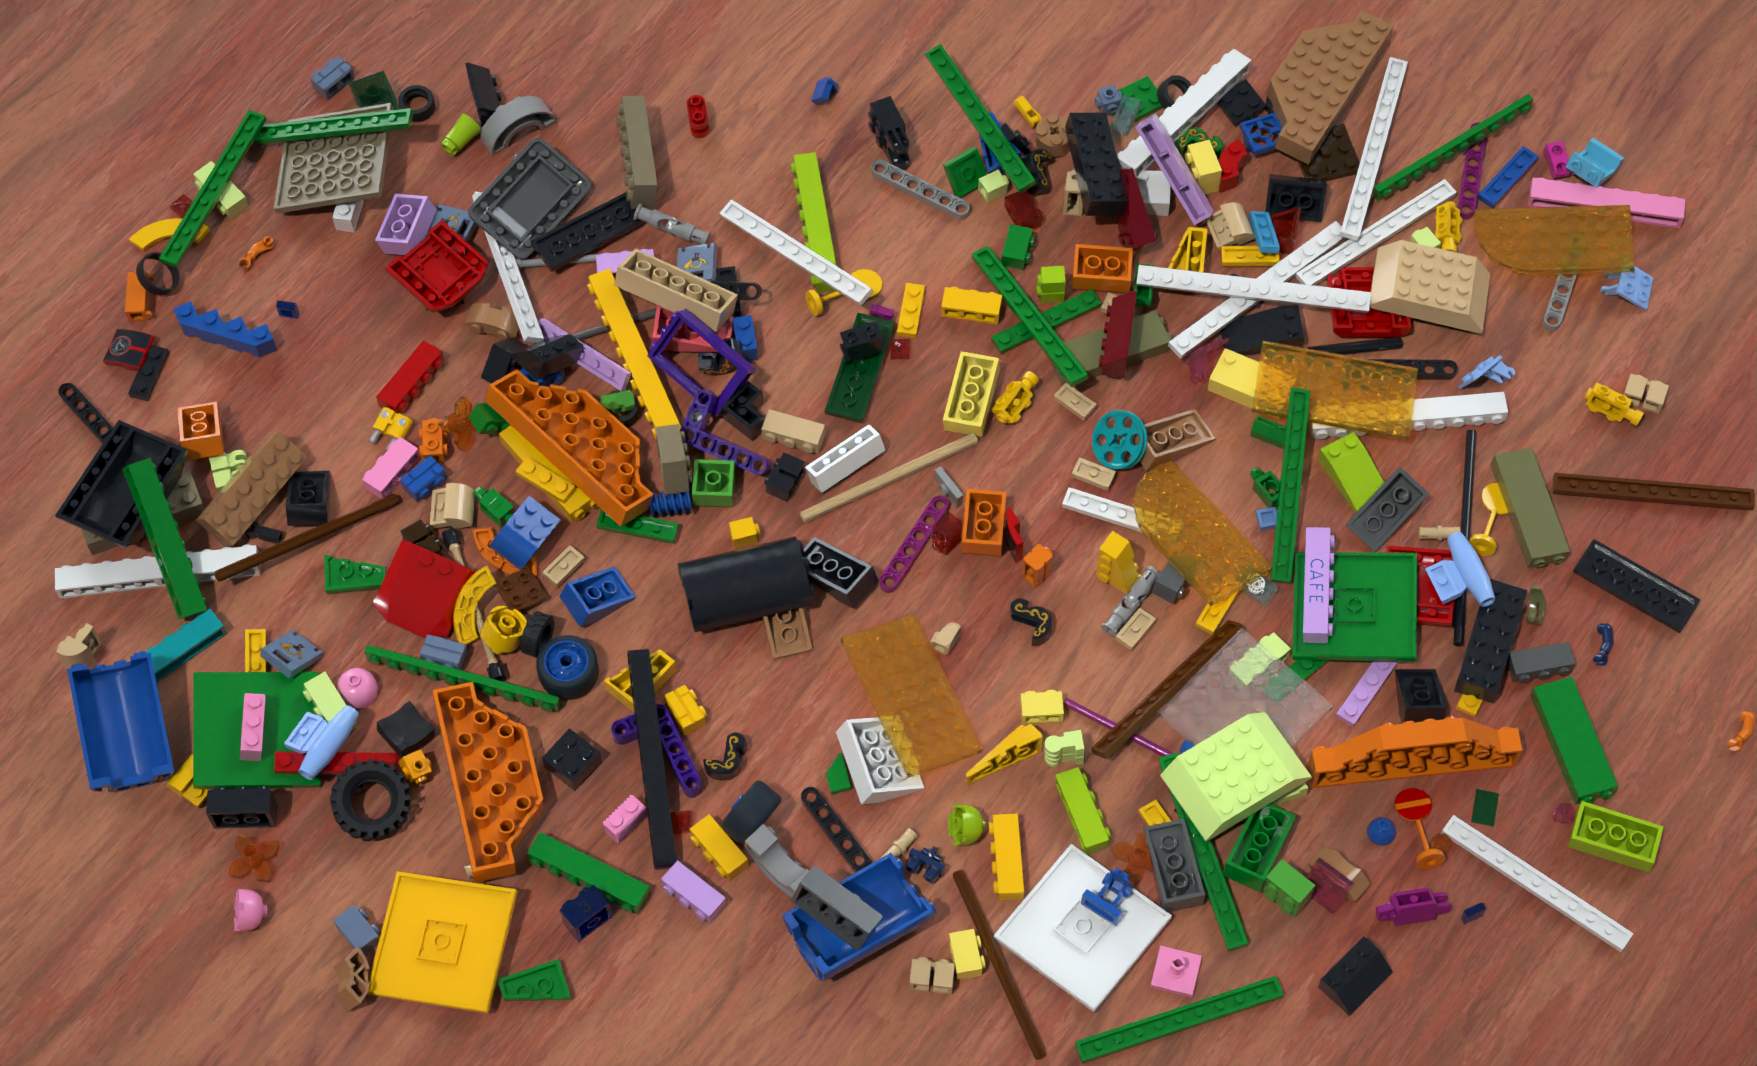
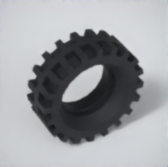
M368 759L365 762H361V760L356 761L355 765L347 766L342 774L339 773L335 784L332 786L330 802L334 818L341 829L349 833L353 838L357 837L366 842L367 840L380 841L381 838L390 837L396 830L399 831L401 825L408 818V813L411 809L409 785L404 775L397 771L395 766H390L383 760H380V762L373 761V759ZM368 782L384 786L391 797L388 811L382 817L374 820H366L359 817L351 805L355 790L360 785Z

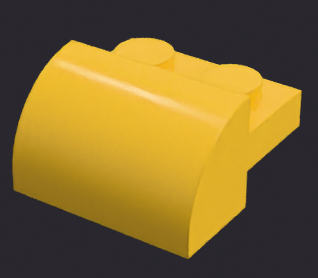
M193 753L166 784L167 788L181 798H185L197 808L206 800L208 790H214L193 789Z

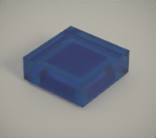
M277 300L276 308L279 316L298 318L299 310L296 303Z
M1479 903L1464 910L1461 916L1464 925L1484 915L1486 910L1484 904Z

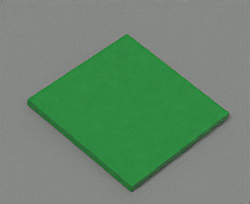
M1295 552L1292 660L1416 662L1417 553L1330 552L1334 553V565H1330V570H1334V582H1330V588H1333V600H1329V605H1333V618H1329V623L1333 625L1332 636L1328 635V643H1304L1305 552Z
M193 672V789H214L217 787L256 788L259 786L267 788L320 787V774L312 780H308L301 774L274 773L275 751L295 752L286 748L284 745L285 741L307 712L315 714L313 710L315 705L312 701L308 702L303 691H305L304 683L318 676V672H300L290 679L282 672ZM245 693L266 694L261 761L240 760Z

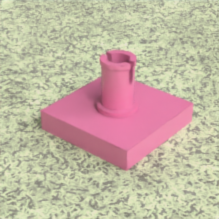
M1160 945L1150 987L1192 998L1202 956Z

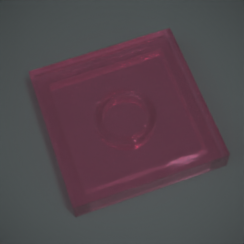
M1320 857L1316 860L1306 877L1315 884L1312 899L1332 914L1338 910L1353 885L1351 880Z

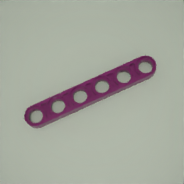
M1480 122L1473 123L1470 129L1479 124ZM1486 137L1481 142L1474 143L1480 146V150H1473L1471 147L1466 150L1457 207L1460 210V216L1464 220L1471 219L1475 212ZM1476 160L1478 162V165L1472 166L1468 163V161ZM1472 175L1476 180L1470 182L1466 179V176ZM1470 191L1474 196L1466 197L1463 193ZM1469 207L1471 212L1464 213L1461 208Z
M939 495L931 499L880 578V588L884 592L891 593L898 588L947 513L948 500L944 496ZM942 502L945 507L943 509H936L934 504ZM932 517L935 522L928 525L924 523V519ZM921 532L925 537L922 540H916L914 534ZM906 548H912L915 553L908 556L903 551ZM897 563L905 566L902 571H896L893 567ZM885 579H892L895 583L893 586L887 587L883 582Z

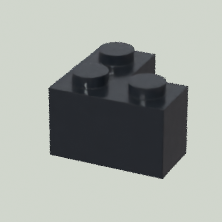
M513 337L493 343L481 378L492 384L513 372L520 365L510 357L511 354L528 346Z
M747 381L722 406L723 419L750 440H753L762 431L764 416L756 411L763 404L762 391Z

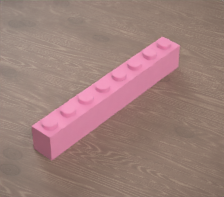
M1532 178L1527 207L1680 228L1684 219L1685 199L1660 196L1658 194H1645L1638 191H1624L1618 188L1610 189L1601 186L1596 188L1595 186L1568 183L1561 180Z

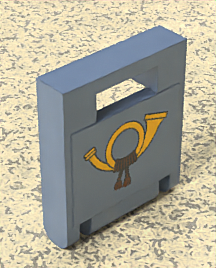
M439 204L428 231L442 220L458 234L465 222L467 229L463 236H459L468 243L477 224L469 217L468 211Z
M715 242L711 243V246L708 243L687 246L685 251L683 247L678 248V268L691 274L703 273V277L700 278L704 280L716 279L717 245Z
M294 629L263 647L260 653L263 659L289 679L319 661L324 655L323 651L318 650L315 645L302 635H297ZM276 653H279L281 656L287 659L289 663L286 664L284 661H282L279 657L276 656Z

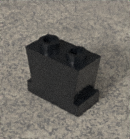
M877 322L839 332L843 343L840 344V349L846 364L883 353L881 345L883 337Z

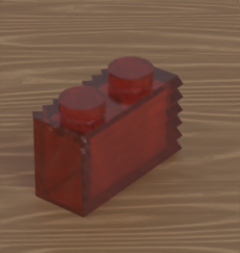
M1025 190L1022 193L1016 192L1004 197V207L1014 225L1032 228V230L1041 227L1043 215L1040 209L1035 208L1034 198L1031 194L1028 195Z
M946 511L945 514H942L940 520H937V523L932 526V548L936 552H942L944 555H947L961 540V520Z

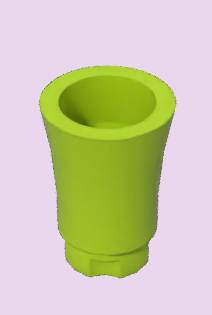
M462 113L440 145L448 154L454 156L482 130L471 117Z

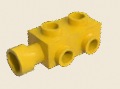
M1449 201L1436 207L1435 236L1442 243L1441 249L1457 253L1456 244L1462 238L1460 233L1462 217L1456 204Z
M1027 371L1022 377V381H1012L1007 385L1003 395L996 400L992 411L999 422L1003 424L1015 423L1021 418L1019 413L1031 404L1030 398L1033 394L1030 389L1034 388L1039 382V378L1034 373Z
M1596 383L1593 389L1589 387L1584 397L1587 399L1585 405L1588 406L1590 411L1594 413L1601 412L1606 415L1608 420L1613 422H1621L1625 418L1630 421V424L1637 426L1644 412L1638 409L1635 411L1629 408L1632 402L1631 399L1599 383Z

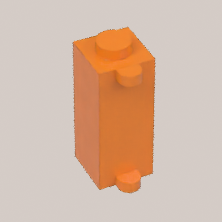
M136 271L128 272L125 304L126 316L129 322L148 321V318L152 317V312L149 311L150 292L140 284ZM144 272L150 282L155 280L154 275H148L147 272Z

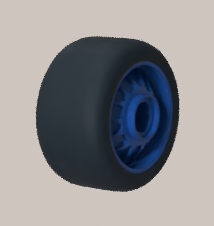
M563 635L553 638L541 648L537 656L536 669L542 687L550 695L557 696L560 699H576L585 695L593 688L598 679L599 665L596 653L592 646L580 637Z
M755 781L747 792L742 794L731 807L732 810L722 821L721 828L739 844L745 845V841L766 822L781 803V797L764 782Z

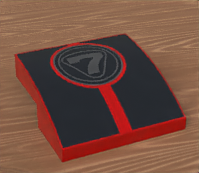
M117 329L103 362L106 365H122L126 370H141L155 337L140 331Z
M1009 507L1006 509L1005 535L1010 554L1015 563L1023 560L1024 541L1020 537V521Z

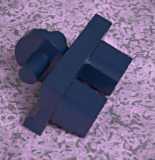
M933 846L931 850L923 848L922 852L914 848L910 850L906 866L909 872L916 874L920 867L926 869L923 878L931 884L938 877L942 878L945 874V865L940 863L942 857L937 855V847Z

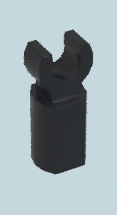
M256 522L250 525L251 528L255 529L254 531L245 532L248 538L259 537L260 540L274 544L280 543L283 536L282 531L265 526L259 527Z

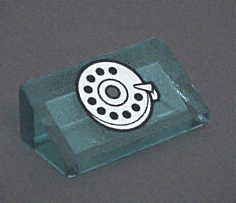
M1248 565L1243 568L1236 579V582L1242 585L1241 591L1264 607H1267L1278 593L1279 587Z

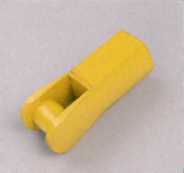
M1024 96L1015 99L1014 106L1022 114L1028 125L1033 128L1034 124L1042 119L1040 114Z

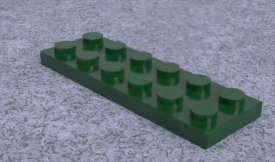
M857 313L853 328L877 322L883 337L881 342L883 353L846 364L844 357H842L825 408V414L863 423L895 321Z

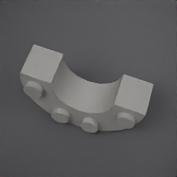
M518 96L505 105H500L496 108L495 112L481 129V141L493 156L508 148L512 136L522 128L535 125L542 130L557 122V120L541 98L536 96Z
M762 824L745 841L746 849L761 871L781 891L793 898L799 883L809 870L803 869L799 862L791 860L787 850L779 845L776 832L770 826L766 827Z

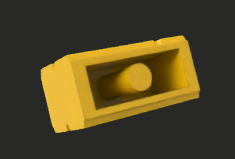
M686 685L664 696L666 706L684 735H688L694 730L705 726V717L707 716L703 706L698 707L695 702L697 697L692 689L688 690Z

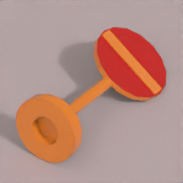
M1417 788L1402 790L1397 794L1394 806L1397 814L1403 819L1416 822L1424 846V851L1416 857L1417 867L1424 870L1436 868L1444 863L1445 855L1440 849L1429 848L1421 820L1430 814L1432 809L1431 799L1427 793Z

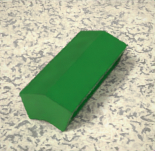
M1258 415L1253 423L1250 436L1283 449L1286 426Z

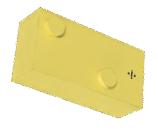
M1225 348L1209 378L1208 391L1280 420L1288 403L1289 389L1291 387L1295 388L1297 377Z
M961 351L943 417L945 431L967 435L974 433L978 437H983L1000 371L999 358Z

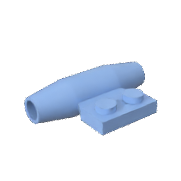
M1461 532L1451 534L1447 541L1453 561L1442 560L1425 568L1442 604L1460 597L1468 589L1481 607L1491 605L1496 600L1490 578L1478 554Z
M346 705L328 723H326L324 718L307 712L298 723L284 745L286 748L300 754L307 753L298 770L303 777L312 780L331 762L349 737L359 716V713L354 708Z

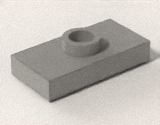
M942 467L936 468L934 470V479L940 485V491L944 496L947 495L958 508L963 504L962 492Z

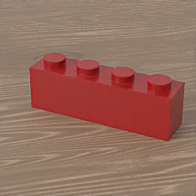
M423 340L376 396L379 407L389 408L397 414L405 412L411 400L416 398L422 387L431 381L432 375L442 368L444 364L442 351Z

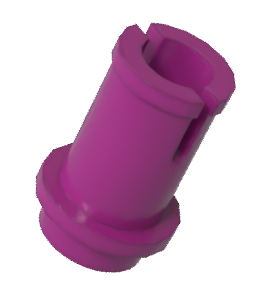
M876 303V305L872 304L869 315L892 321L895 310L879 306Z

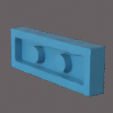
M1250 211L1249 220L1259 252L1278 253L1280 246L1269 212Z

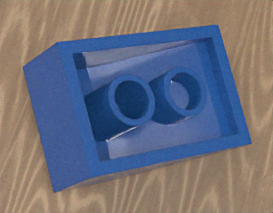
M615 566L567 582L559 596L580 628L601 620L636 598Z

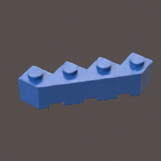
M191 301L173 308L182 331L186 336H195L201 338L202 341L216 345L217 343L225 345L227 348L239 352L245 351L259 358L277 351L267 324L248 331L241 316L223 323L217 309L198 316Z

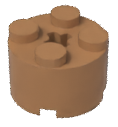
M1050 113L1042 118L1036 126V148L1045 149L1051 154L1052 158L1066 156L1070 152L1065 131L1067 119L1055 113Z

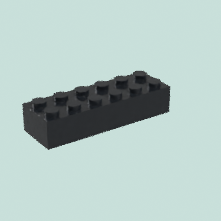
M1069 113L1065 131L1085 215L1122 216L1128 200L1107 114Z
M1490 579L1496 600L1486 607L1479 605L1454 691L1464 695H1473L1477 699L1494 704L1528 590Z

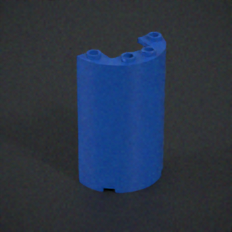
M145 651L136 652L134 656L130 657L131 662L120 660L114 662V665L106 666L105 664H100L90 670L88 665L84 666V664H75L67 669L89 786L92 791L101 792L102 788H108V792L134 789L159 782L158 777L163 776L165 779L174 773L151 653H146Z
M892 853L838 882L851 893L858 895L863 902L883 916L873 936L858 951L798 906L782 914L786 927L796 942V947L820 981L824 982L934 919V914L937 913L932 902L928 903L923 896L918 898L917 890L913 884L909 885L904 879L902 870L905 868L899 858L895 859Z

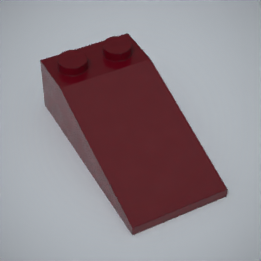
M1120 168L1128 202L1123 215L1118 216V239L1125 248H1138L1156 241L1133 168Z

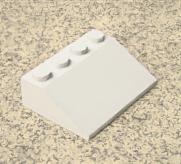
M899 716L846 720L836 731L861 805L884 802L924 789Z

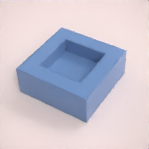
M1276 507L1256 510L1255 514L1260 531L1275 529Z

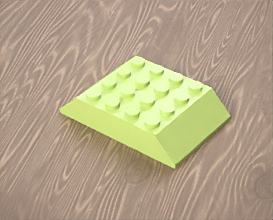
M1266 712L1247 714L1177 756L1160 775L1205 842L1312 778Z

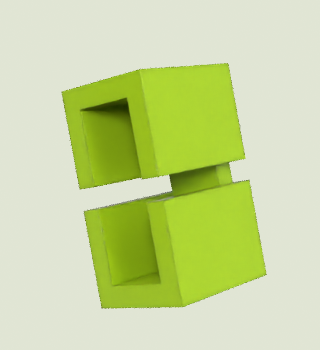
M1064 266L1041 267V273L1037 275L1036 285L1037 296H1040L1041 303L1064 302L1066 284Z

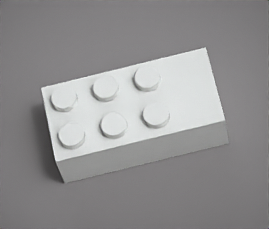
M1144 170L1136 180L1147 214L1168 216L1170 206L1169 182L1162 171Z

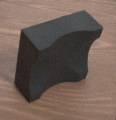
M411 701L404 704L392 715L382 718L377 722V732L400 758L410 754L435 737V728L419 714Z

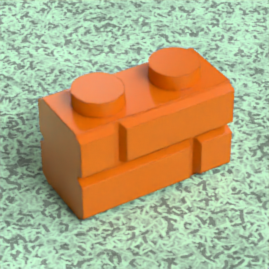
M1037 544L1032 549V552H1029L1023 558L1022 576L1034 588H1038L1043 583V580H1046L1051 575L1053 553L1048 547Z

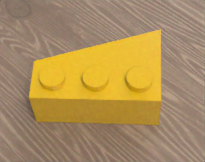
M1187 228L1168 268L1203 272L1207 238L1206 228Z
M1112 531L1099 548L1096 576L1100 581L1111 584L1125 594L1130 593L1133 583L1142 576L1137 573L1138 564L1133 562L1135 556L1130 541Z
M660 649L650 654L655 694L677 671L675 661ZM629 668L621 670V673L604 680L605 690L634 712Z

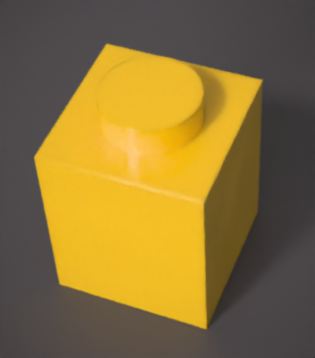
M752 517L729 522V530L734 548L758 543L757 535H760L758 523L754 524Z

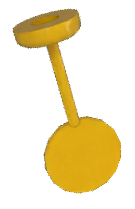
M861 269L851 274V276L873 290L868 298L878 295L881 291L882 280L876 272ZM812 289L806 291L805 299L810 312L814 316H818L823 312V301L842 294L836 291L820 298L819 294Z
M1491 483L1482 491V502L1491 511L1484 534H1475L1469 540L1476 553L1482 556L1493 555L1496 551V542L1489 536L1496 514H1508L1498 483Z

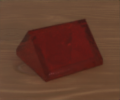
M1300 207L1270 216L1280 246L1279 252L1291 254L1293 252L1301 212Z

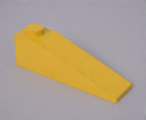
M1032 724L1017 727L966 773V784L969 785L1041 753L1042 734Z

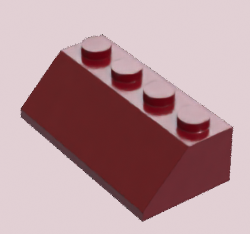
M1131 291L1112 298V305L1107 306L1106 317L1110 318L1109 322H1105L1104 333L1107 334V338L1102 339L1101 350H1105L1104 356L1100 355L1098 367H1102L1101 375L1125 378L1137 291Z

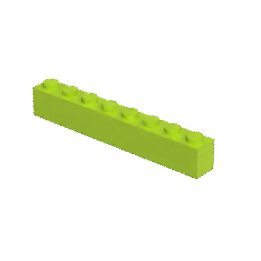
M816 152L793 155L794 163H791L792 174H796L793 182L795 190L799 191V194H796L797 205H801L802 210H799L800 222L804 221L805 225L802 226L803 238L807 237V242H804L805 246L836 265ZM810 275L811 285L816 287L817 293L835 290L818 278Z

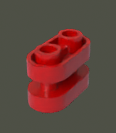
M692 95L687 99L690 131L695 138H704L709 133L705 99L700 95Z

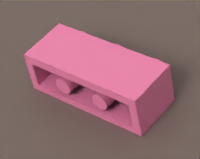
M401 437L396 442H392L388 451L377 459L375 466L364 474L362 480L365 489L380 499L388 496L400 483V479L421 458L419 449Z
M244 694L240 760L261 761L266 694Z

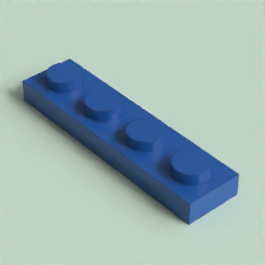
M1523 146L1478 194V199L1494 208L1533 166L1539 156Z

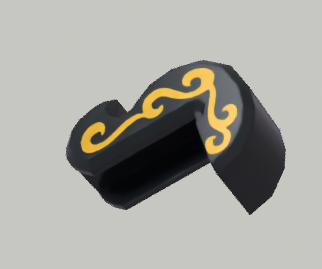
M1042 148L1029 152L1021 158L1036 181L1034 186L1027 189V192L1031 195H1037L1046 191L1049 186L1042 163L1053 158L1048 151Z
M727 338L723 340L740 355L739 342L736 339ZM719 352L717 354L698 353L699 370L704 374L722 375L734 368V365Z
M1022 598L1015 599L1010 607L1012 620L1036 628L1031 646H1039L1045 643L1051 633L1052 617L1050 612L1040 606L1028 608V600Z
M738 732L727 736L723 762L703 759L705 773L710 778L720 781L731 780L739 774L741 770V757L739 753L742 755L746 753L744 736Z

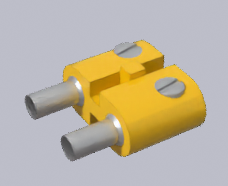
M383 407L372 426L375 431L369 442L375 444L380 434L389 436L391 440L386 447V450H388L390 444L394 441L396 442L399 437L405 438L413 421L400 413L397 414L395 411Z

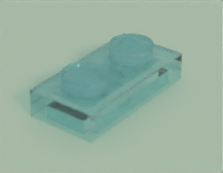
M1124 94L1111 122L1110 130L1128 136L1143 102Z

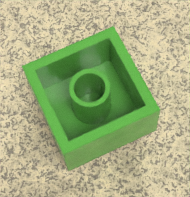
M695 459L692 487L693 506L733 507L734 461Z
M1281 859L1266 876L1262 892L1270 902H1275L1281 906L1280 908L1285 914L1296 918L1311 900L1315 884Z

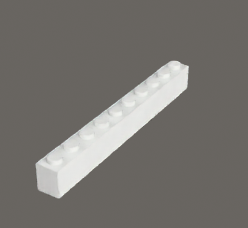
M1235 49L1224 54L1219 63L1214 64L1206 75L1203 74L1194 86L1191 85L1183 96H1179L1175 104L1165 109L1159 119L1173 143L1249 73L1251 59ZM1141 136L1136 140H1132L1124 151H1120L1117 154L1119 167L1133 168L1136 178L1155 161Z
M1504 392L1309 408L1308 425L1311 438L1325 439L1333 436L1341 438L1352 432L1357 436H1362L1368 433L1383 434L1391 431H1421L1426 428L1441 429L1449 426L1462 427L1463 425L1472 424L1474 426L1484 423L1499 424L1505 422L1508 408Z
M243 545L236 548L224 547L219 550L205 549L201 552L187 551L186 555L192 561L194 576L198 578L199 582L217 581L214 575L216 570L259 551L256 545ZM144 556L141 559L126 558L115 562L103 561L97 564L84 563L80 566L65 565L61 568H55V591L60 599L166 586L156 558L151 556ZM260 565L228 579L260 576Z

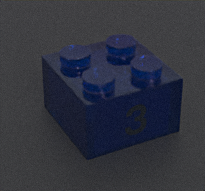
M594 884L583 888L576 898L566 901L560 909L563 924L578 942L612 918L609 902Z

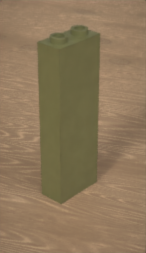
M1156 310L1133 318L1126 366L1170 351L1168 343L1172 340L1170 332H1166L1164 320L1161 316H1158ZM1104 328L1063 342L1088 374L1087 380L1101 376L1102 367L1098 366L1100 355L1104 356L1105 351L1101 350L1102 339L1107 338ZM1050 361L1061 386H1063L1067 381Z
M1532 448L1494 455L1490 466L1503 496L1527 567L1535 566V568H1540L1546 564H1560L1564 562L1570 550Z

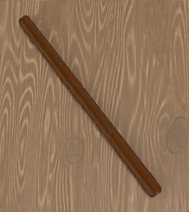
M396 494L386 496L220 568L214 572L215 578L218 582L235 576L398 505L399 499Z
M955 871L953 873L955 883L1033 1056L1036 1060H1040L1046 1056L1042 1043L964 871Z

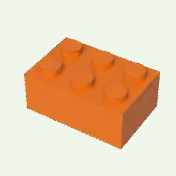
M1075 244L1072 289L1130 292L1133 248Z
M217 402L178 408L181 447L188 451L186 461L216 457L224 454L222 424Z
M966 490L961 553L1001 556L1006 492Z

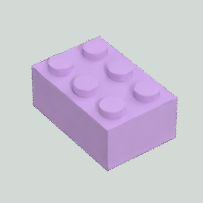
M395 194L375 241L385 254L406 255L425 239L437 209L428 196Z

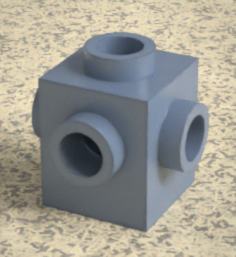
M1105 86L1098 89L1095 105L1097 109L1099 108L1100 113H1106L1107 116L1120 113L1123 97L1121 92L1117 91L1116 86Z

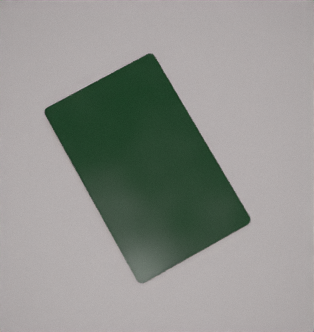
M1476 789L1471 822L1494 826L1499 793Z

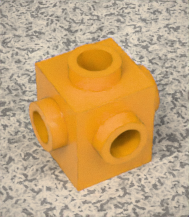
M421 749L402 757L398 762L401 767L400 773L404 775L408 784L413 782L420 784L428 779L427 776L432 772L431 762L427 757L425 758Z

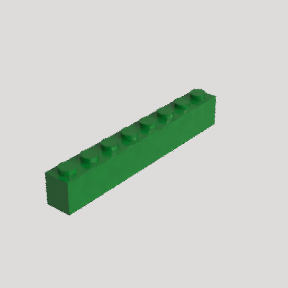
M149 458L127 465L122 470L178 620L207 610L206 598L204 595H201L199 580L192 571V561L186 555L185 542L179 536L178 523L172 517V508L164 496V486L158 480L155 463Z

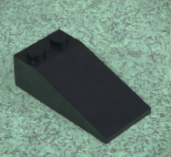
M1298 305L1279 306L1238 317L1220 330L1224 349L1226 348L1243 356L1302 350L1305 338Z
M816 537L804 548L802 557H807L809 568L806 569L808 580L839 602L853 609L879 581L871 565Z

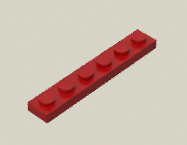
M275 751L274 773L300 774L298 770L307 753ZM337 752L331 762L319 774H342L347 766L351 767L356 764V761L361 760V762H365L368 759L378 762L383 760L386 764L395 766L396 770L400 772L398 762L401 758L397 753Z

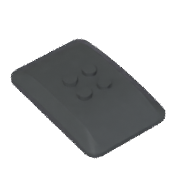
M535 138L529 142L474 201L468 210V214L477 225L496 239L498 243L510 251L516 258L526 259L534 251L531 246V240L555 229L591 188V183L583 173L543 139Z

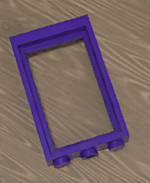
M687 309L676 311L670 318L671 323L660 332L661 337L659 340H656L649 349L651 351L647 357L693 397L699 390H703L662 354L681 325L686 323L738 368L717 398L712 413L715 416L721 415L722 406L748 381L756 368ZM704 394L702 397L705 404L709 401L708 394Z

